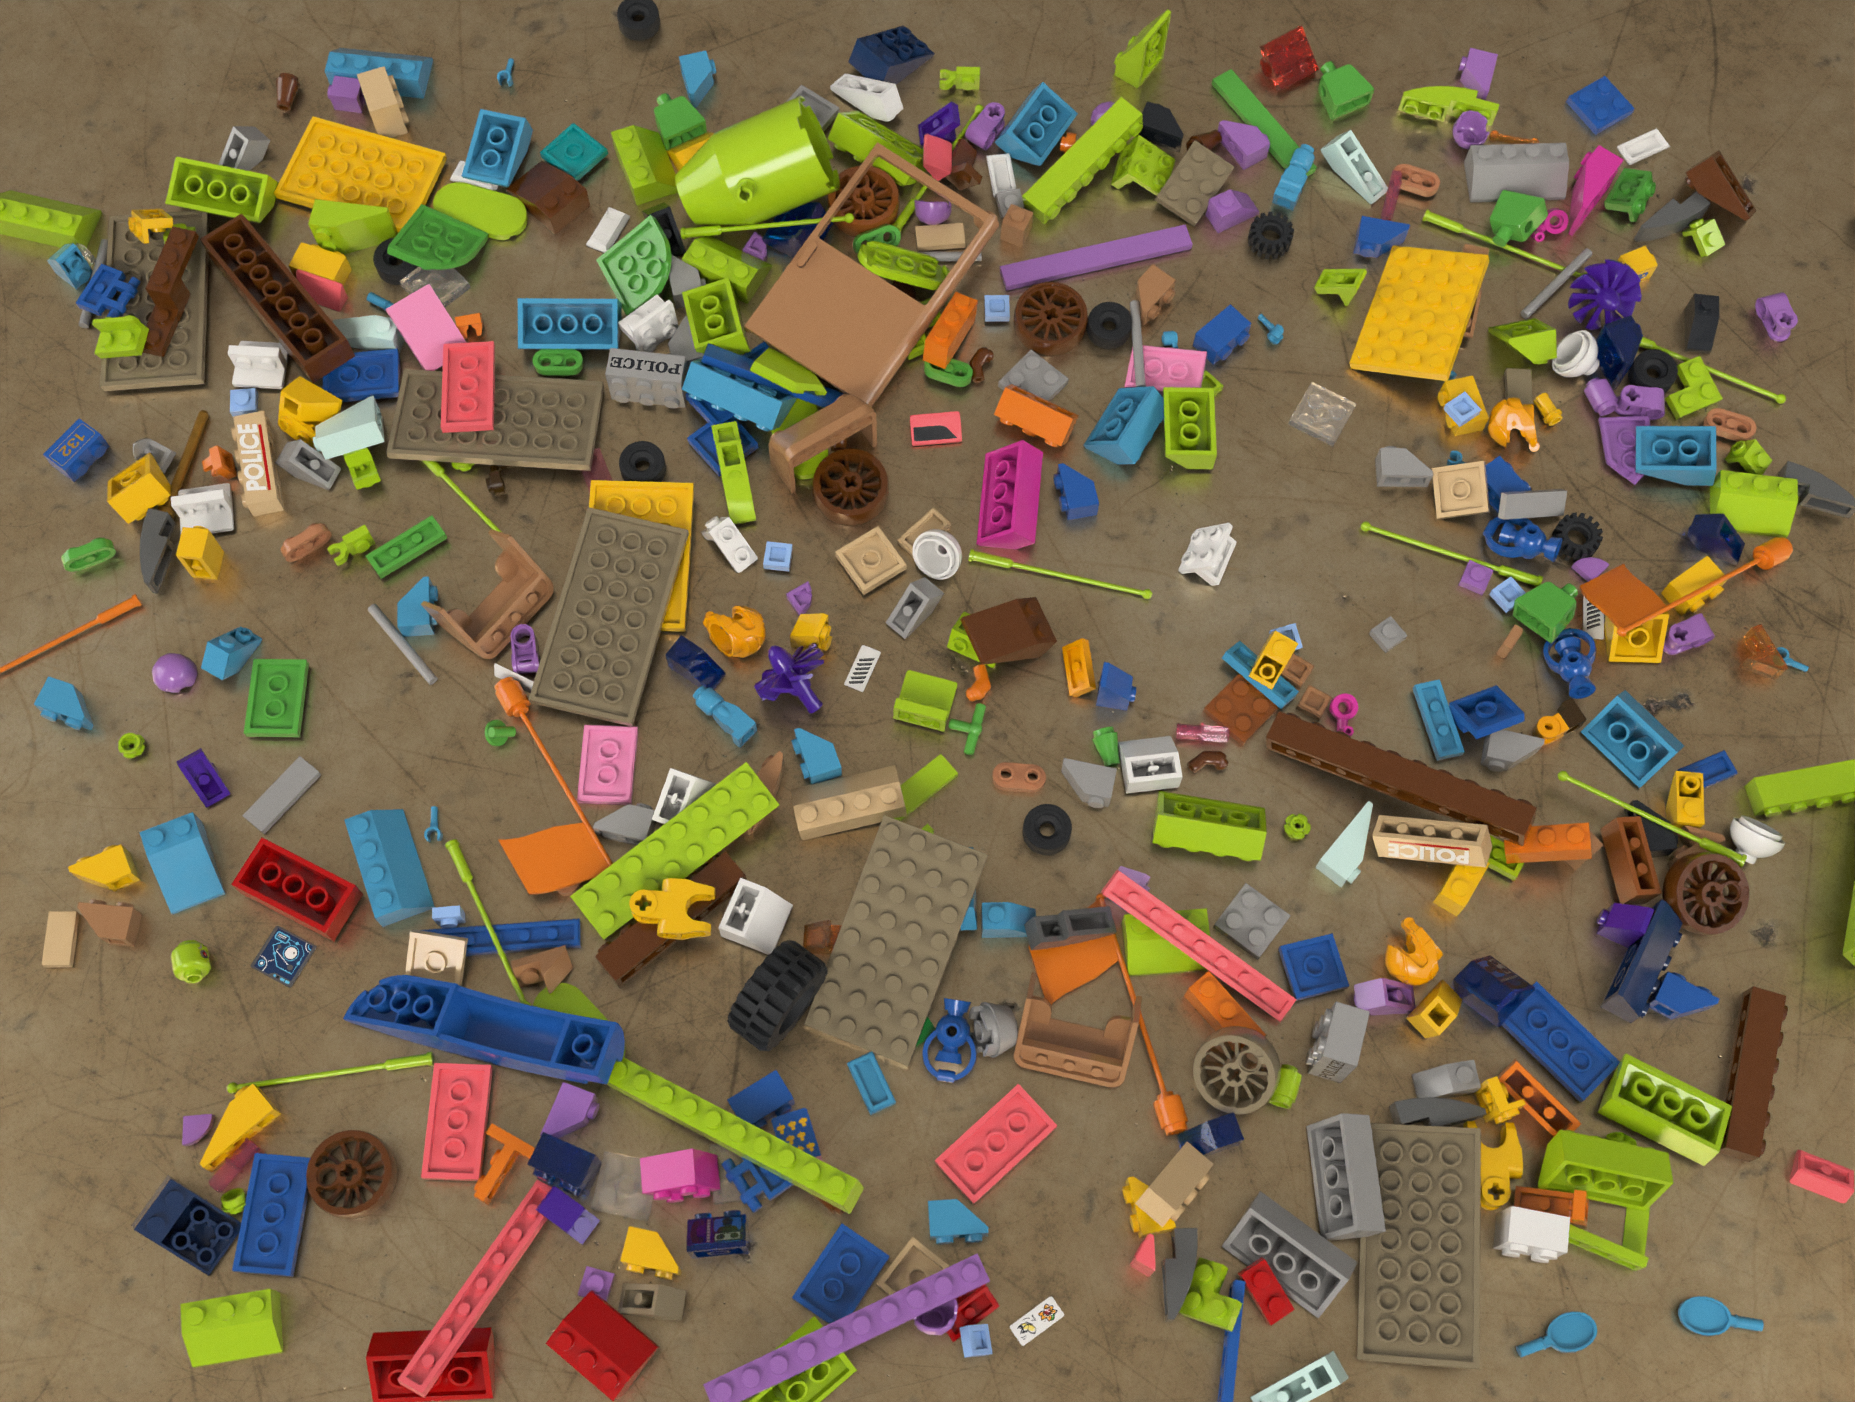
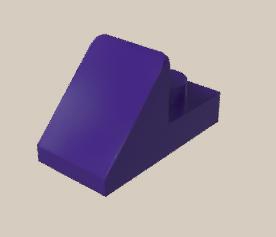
M951 101L918 125L920 145L924 146V135L926 134L944 139L953 144L956 139L955 128L961 125L957 104Z
M202 748L177 761L178 767L206 808L231 794L216 766L210 762Z
M556 1186L551 1188L536 1208L539 1213L582 1245L600 1222L598 1218Z

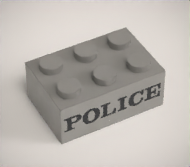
M610 348L605 376L612 400L621 403L629 401L639 402L647 406L656 404L665 405L668 408H686L687 392L682 390L688 372L686 356Z
M1335 1002L1330 1009H1326L1324 1015H1321L1319 1022L1316 1021L1313 1028L1312 1037L1316 1038L1313 1048H1309L1306 1057V1064L1310 1065L1308 1074L1341 1083L1357 1067L1370 1011L1340 1002Z

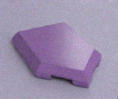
M1649 416L1599 417L1598 421L1606 464L1636 485L1644 476V474L1635 472L1636 426H1650Z

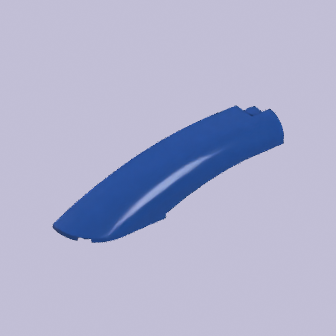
M396 975L379 980V985L370 991L364 990L353 1001L343 1018L350 1023L452 1054L520 1071L588 1084V1081L607 1085L615 1061L622 1062L625 1048L624 1032L617 1022L543 1009L459 986L456 983L410 975Z

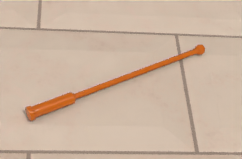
M136 594L132 595L131 598L98 614L96 619L0 667V673L98 623L104 624L137 606H142L141 601Z

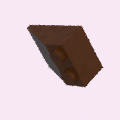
M1720 150L1695 164L1686 172L1688 177L1685 179L1692 190L1696 189L1700 195L1746 221L1757 211Z
M544 161L539 162L506 188V191L511 196L518 198L524 204L526 210L554 235L590 207L587 189L570 174Z
M1036 597L1015 599L960 619L981 665L1040 658L1057 642Z

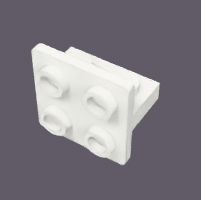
M658 295L618 322L619 328L635 344L636 350L643 352L654 351L664 340L672 338L679 327L673 303L670 300L664 302Z
M240 341L239 346L229 345L228 356L235 366L232 379L234 387L283 388L289 354L280 343Z
M229 483L179 490L178 496L171 497V506L180 517V533H182L183 527L193 528L194 526L205 527L212 534L232 531L234 529L232 491Z
M1230 523L1196 529L1191 536V542L1187 551L1181 559L1182 562L1178 571L1181 574L1195 572L1211 586L1219 585L1237 543L1229 536L1233 526Z

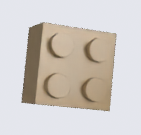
M385 66L357 74L377 134L393 138L408 133L405 123H408L409 120L398 90H395L397 86L393 75H387Z

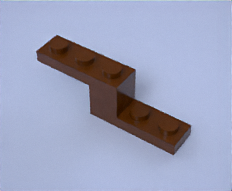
M173 226L145 288L155 307L146 325L149 332L142 353L164 357L191 295L181 278L199 238L196 231Z

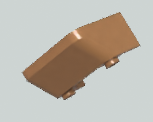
M843 394L834 403L784 431L775 432L770 437L768 444L770 463L791 494L796 492L794 467L861 430L871 446H877L876 413L869 404L855 395Z
M491 529L488 534L504 550L495 562V570L503 580L469 616L460 609L454 608L446 612L443 608L423 601L421 603V606L446 632L484 659L495 658L511 641L512 629L517 625L527 624L550 599L554 590L552 581L511 535Z
M1032 972L1014 1052L1015 1062L1023 1068L1106 1087L1120 1086L1125 1080L1139 1025L1142 996H1136L1131 1017L1113 1016L1107 1021L1105 1030L1050 1018L1052 1012L1051 1004L1044 998L1033 996L1037 973Z

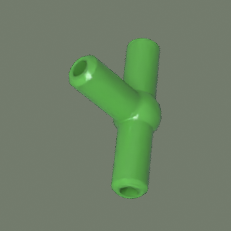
M982 703L976 704L971 723L956 719H950L949 729L968 733L964 753L967 755L974 754L978 736L982 732L981 725L986 706Z

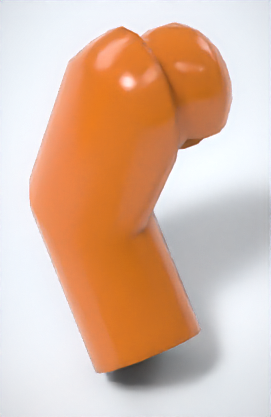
M977 665L973 668L976 681L972 687L966 690V696L970 701L981 700L991 688L986 665Z

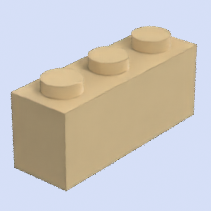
M1186 1142L1135 1204L1161 1227L1170 1218L1175 1222L1186 1209L1182 1203L1188 1206L1199 1193L1194 1188L1196 1187L1201 1190L1211 1178L1207 1172L1214 1164L1190 1143Z

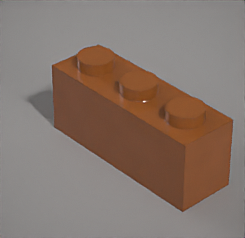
M1641 816L1616 817L1603 826L1600 831L1619 902L1629 905L1646 904L1662 894Z

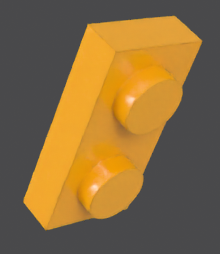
M1081 638L1063 646L1062 651L1069 695L1078 697L1096 689L1089 641Z

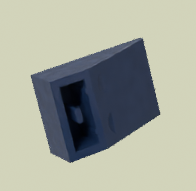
M899 26L858 38L848 62L865 78L897 85L931 59L935 53L928 48L926 43L913 35L910 29Z
M167 1175L135 1219L132 1227L141 1235L209 1276L239 1234L241 1222Z

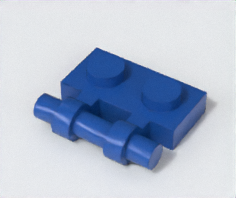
M101 263L76 301V304L80 309L101 316L105 309L110 310L106 317L115 318L123 316L127 310L125 306L131 298L136 296L138 293L137 288L141 282L137 278L132 277L128 283H125L123 281L126 276L122 271ZM117 291L122 292L117 301L112 300Z
M741 1157L743 1162L737 1166L731 1158L721 1164L727 1172L725 1176L730 1183L733 1182L740 1192L741 1196L739 1198L744 1205L747 1204L753 1213L762 1208V1204L757 1198L758 1195L764 1192L771 1201L794 1185ZM749 1170L758 1182L751 1188L743 1177Z

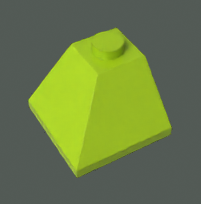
M1536 318L1488 327L1490 334L1533 364H1545L1549 359L1557 358L1556 329Z

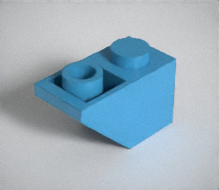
M74 243L64 244L47 260L54 272L76 290L92 276L93 270Z
M429 576L423 577L397 603V627L403 637L435 635V625H438V622L421 606L423 601L434 604V601H438L437 586H433Z
M240 626L207 641L201 669L221 680L239 673L260 645L262 638L254 634L250 629Z
M48 676L34 703L41 711L40 715L53 722H56L57 719L63 720L67 726L80 730L81 727L92 730L94 725L82 693L73 684Z
M801 728L794 729L795 739L791 741L795 754H801L803 763H800V768L804 779L809 778L810 783L815 784L841 777L842 768L833 743Z
M958 1199L928 1201L930 1240H936V1244H952L955 1238H965L967 1243L983 1241L982 1237L988 1236V1226Z

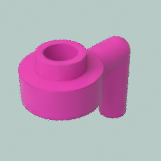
M1559 208L1549 209L1548 217L1530 237L1537 242H1541L1545 238L1543 233L1545 231L1552 234L1563 232L1569 222L1567 214ZM1553 216H1556L1557 221L1553 224H1550V219Z
M1343 693L1331 700L1330 712L1337 719V731L1352 736L1354 730L1351 726H1348V719L1356 715L1358 702L1352 695ZM1340 703L1346 705L1345 712L1339 710L1338 706Z

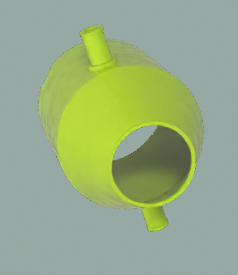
M803 96L796 97L715 132L675 175L677 191L687 214L696 225L759 224L840 189L838 170L833 171L830 159L834 157L829 143L811 106L805 107L802 103L806 101Z

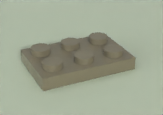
M1194 141L1157 195L1155 201L1195 227L1206 211L1209 199L1216 196L1234 169V166L1197 141Z

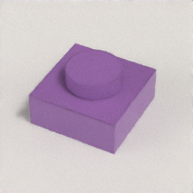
M1469 560L1458 585L1483 595L1494 570Z
M586 1266L578 1296L584 1298L593 1290L608 1302L616 1275Z

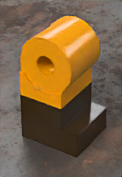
M1573 698L1564 701L1557 709L1559 713L1539 719L1532 730V736L1545 739L1544 745L1580 728L1587 719Z

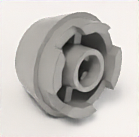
M982 1002L980 1006L971 1008L969 1019H974V1032L970 1033V1036L976 1044L977 1053L983 1052V1057L990 1056L995 1058L1016 1045L1018 1024L1012 1010L1008 1006Z

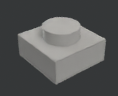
M1020 188L995 195L1001 219L1005 217L1011 204L1025 209Z
M1391 616L1371 629L1369 633L1385 653L1407 637V634Z

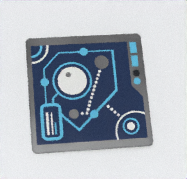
M277 925L250 966L291 988L315 951L316 945Z

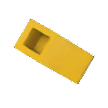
M299 376L281 390L279 410L300 422L326 421L341 412L342 400Z
M824 613L800 614L790 634L791 647L797 649L803 646L802 651H804L811 644L815 643L817 648L827 651L832 641L828 615Z
M1276 630L1272 631L1248 677L1272 690L1298 643Z
M1674 772L1666 804V819L1672 825L1680 829L1685 825L1699 829L1705 825L1703 773Z
M121 844L108 846L101 853L92 857L80 858L76 861V864L68 867L69 872L79 880L113 892L140 881L131 853Z
M1441 980L1406 1019L1425 1039L1439 1036L1457 1017L1462 999L1444 980Z
M1134 1176L1128 1177L1125 1181L1126 1186L1122 1187L1125 1203L1131 1204L1133 1215H1129L1133 1233L1138 1232L1139 1239H1142L1148 1234L1155 1236L1171 1232L1176 1228L1175 1222L1171 1218L1161 1227L1135 1204L1149 1186Z
M629 1226L620 1260L622 1264L627 1265L626 1270L643 1274L644 1269L655 1271V1277L672 1280L673 1275L680 1277L681 1269L659 1233Z

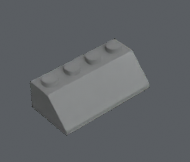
M1566 143L1470 146L1464 161L1470 203L1497 202L1503 190L1544 198V200H1565L1569 171Z
M1341 1113L1306 1126L1320 1235L1326 1240L1332 1241L1368 1237L1386 1232L1370 1116Z
M1261 1191L1246 1209L1221 1246L1247 1266L1261 1257L1264 1258L1285 1294L1317 1318L1322 1315L1348 1282L1357 1264L1354 1259Z

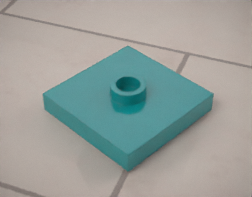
M572 123L540 151L541 158L550 165L570 174L577 181L608 155L606 147L575 123Z

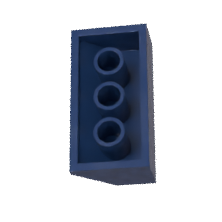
M1662 899L1652 907L1654 912L1646 933L1627 948L1600 1006L1629 1023L1646 1015L1650 1007L1647 1000L1650 994H1655L1661 983L1658 976L1661 970H1666L1672 957L1668 954L1672 947L1675 948L1682 937V933L1679 930L1683 923L1669 904Z

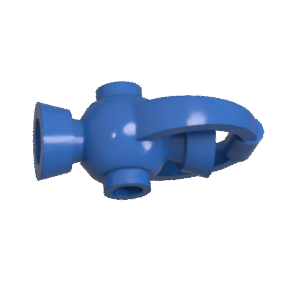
M1496 517L1488 522L1483 532L1488 547L1496 554L1509 558L1522 556L1526 559H1532L1544 553L1545 558L1555 562L1563 538L1551 537L1547 540L1545 533L1527 518L1503 520ZM1504 524L1499 541L1496 543L1492 537L1498 525ZM1513 524L1521 526L1522 529L1516 530ZM1510 543H1514L1515 547H1506L1502 545L1508 546Z
M1567 628L1559 634L1554 642L1546 641L1543 649L1544 659L1551 670L1560 674L1562 679L1569 683V696L1574 699H1582L1592 695L1596 690L1595 685L1589 678L1592 664L1596 657V645L1593 638L1583 630ZM1579 638L1586 641L1590 646L1587 656L1580 653L1581 640ZM1556 641L1558 642L1554 648L1559 656L1562 657L1559 663L1549 656L1550 649Z
M944 998L945 1010H948V1014L938 1021L936 1030L927 1037L923 1045L922 1056L924 1064L938 1081L954 1083V1081L968 1075L976 1063V1044L970 1036L969 1023L963 1017V1014L968 1012L971 1002ZM951 1026L957 1029V1033L954 1036L949 1032ZM936 1036L943 1045L942 1050H939L935 1060L962 1064V1057L958 1053V1048L966 1042L969 1043L971 1059L965 1070L956 1074L954 1071L942 1069L936 1071L930 1063L928 1052L930 1044Z

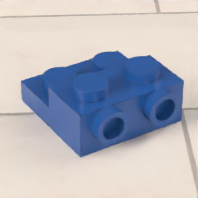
M1497 685L1449 703L1455 725L1463 733L1469 731L1476 739L1525 721L1524 712Z

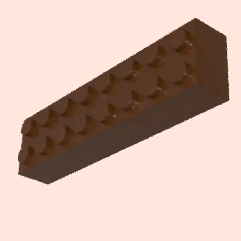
M242 213L200 239L211 260L312 383L355 357L346 337Z

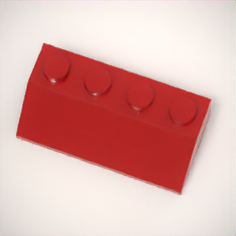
M492 1327L472 1328L425 1398L401 1385L397 1379L432 1330L373 1332L366 1354L373 1402L493 1399L495 1346Z

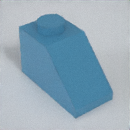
M707 51L679 56L681 73L689 101L694 108H697L714 84L713 74H716L714 60H709Z
M982 902V938L1027 937L1024 924L1036 916V909L1011 902Z

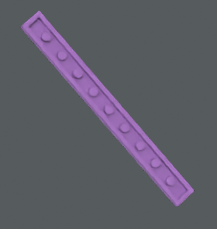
M975 1254L703 1384L710 1402H742L989 1283V1277L978 1254Z

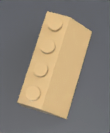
M895 765L791 789L793 808L802 841L881 823L884 815L891 818L907 816Z

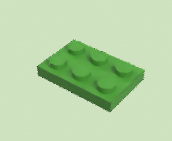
M253 659L244 726L246 737H300L309 663L306 659Z

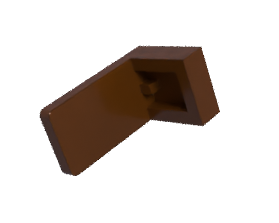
M964 138L958 139L952 155V172L946 176L960 191L979 185L983 177L972 167L977 151Z

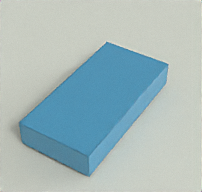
M872 1051L847 1062V1066L870 1116L896 1104Z

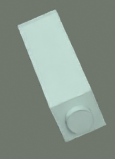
M374 396L368 397L316 425V436L313 437L316 450L318 452L322 451L325 460L385 442L383 416Z

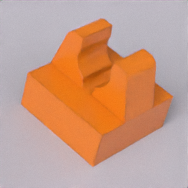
M481 313L455 317L456 326L464 339H468L467 331L470 325L476 330L478 337L482 336L483 318Z
M218 445L210 448V456L202 461L204 471L211 470L213 477L221 475L228 480L236 477L237 473L232 454Z

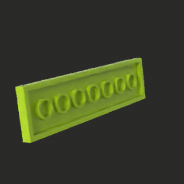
M745 762L570 897L604 940L633 918L629 901L635 892L644 889L662 891L664 879H684L780 804L750 765ZM644 902L640 910H644L649 904Z

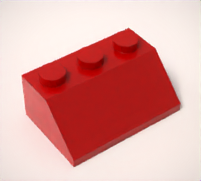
M593 1290L561 1321L545 1343L612 1401H615L627 1392L659 1348L655 1342Z

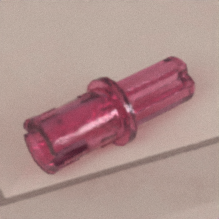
M1177 723L1176 740L1200 741V744H1203V741L1226 743L1229 740V728L1205 726L1204 723H1201V725Z
M246 1138L230 1158H225L226 1162L209 1180L208 1184L215 1191L223 1192L239 1173L244 1172L243 1168L253 1158L255 1153L261 1150L260 1147L249 1138Z

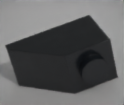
M1147 101L1142 112L1143 128L1138 135L1155 145L1180 152L1184 134L1171 110L1160 104Z
M661 203L642 211L644 219L650 215L657 219L669 241L673 256L676 257L686 253L669 205Z
M1694 293L1685 307V351L1711 353L1720 318L1719 296Z
M1633 800L1629 803L1630 805L1671 824L1670 821H1668L1667 819H1665L1664 817H1662L1661 815H1659L1658 813H1656L1640 801ZM1624 808L1626 817L1640 816ZM1641 816L1652 858L1669 856L1678 848L1676 832Z

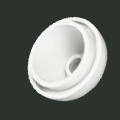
M1585 330L1567 335L1557 345V358L1552 359L1553 370L1563 377L1593 374L1599 366L1596 339Z
M940 529L928 530L919 535L913 544L912 552L916 565L925 575L933 579H947L953 576L961 565V547L956 538L946 531Z
M1741 815L1740 818L1734 817L1731 822L1730 834L1733 843L1737 847L1735 852L1747 855L1746 862L1754 864L1757 858L1773 856L1780 852L1786 844L1782 840L1783 835L1758 820Z

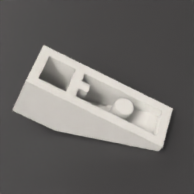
M844 74L830 86L834 93L874 119L889 122L903 110L901 99L894 83Z

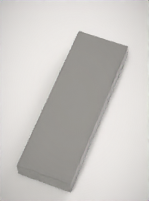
M1548 489L1501 492L1498 518L1506 520L1564 516L1567 490Z
M299 756L242 816L265 834L321 776L320 772Z

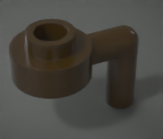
M490 465L491 472H489V478L485 479L489 493L494 492L496 497L507 494L501 471L517 466Z

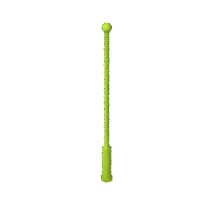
M978 104L975 106V112L953 142L952 152L956 147L958 139L963 138L970 123L983 111L984 107ZM923 185L916 197L910 199L897 220L892 223L900 233L915 211V200L921 198L927 189L926 186Z
M1428 209L1422 221L1431 222L1456 233L1463 232L1496 245L1492 238L1464 228L1463 224L1432 213ZM1508 244L1501 247L1560 271L1566 268ZM1576 271V272L1573 274V276H1576V277L1579 278L1580 276H1582V275H1584V274H1587V273H1586V272H1585V273H1579V272Z
M847 213L845 216L834 217L831 222L846 221L847 223H852L854 216L851 213ZM822 218L721 227L720 225L692 228L681 227L680 233L681 238L684 240L692 237L721 235L722 232L818 224Z
M1619 325L1614 332L1613 337L1621 338L1647 350H1661L1683 362L1690 360L1687 357L1656 345L1655 341L1625 330ZM1706 366L1708 372L1771 397L1779 404L1786 401L1784 394L1777 395Z
M422 461L437 477H442L491 529L502 532L444 473L445 470L437 461Z
M1367 521L1361 524V529L1365 532L1370 530L1467 562L1471 560L1497 571L1499 575L1508 578L1512 577L1514 580L1533 585L1535 588L1541 585L1543 576H1536L1505 565L1496 566L1371 526Z
M971 549L968 561L970 562L976 561L1008 569L1015 567L1142 595L1144 599L1152 597V591L1149 589L1138 590L1016 563L1010 558L975 551V549Z
M1566 771L1558 773L1560 781L1567 780L1699 843L1701 848L1709 852L1722 854L1732 859L1740 868L1747 859L1745 854L1741 855L1706 837L1699 838L1569 776Z
M457 839L450 840L445 844V847L449 850L462 881L467 883L517 996L521 1003L531 1005L530 1002L526 1001L472 883L473 876L461 852Z
M431 1051L427 1052V1054L387 1059L384 1063L243 1084L231 1082L227 1085V1091L234 1094L241 1088L251 1084L262 1087L384 1068L390 1071L424 1065L433 1066L434 1055Z

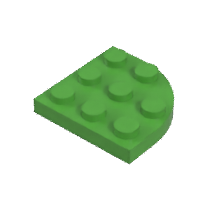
M421 204L388 245L387 254L419 266L424 270L456 268L465 265L478 254L488 240V233Z
M652 215L648 216L596 259L615 296L622 303V309L626 316L662 292L669 277L672 260L669 241L657 219Z

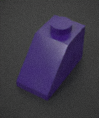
M1613 903L1608 909L1603 908L1596 922L1600 925L1597 934L1628 948L1646 933L1654 909L1644 906Z

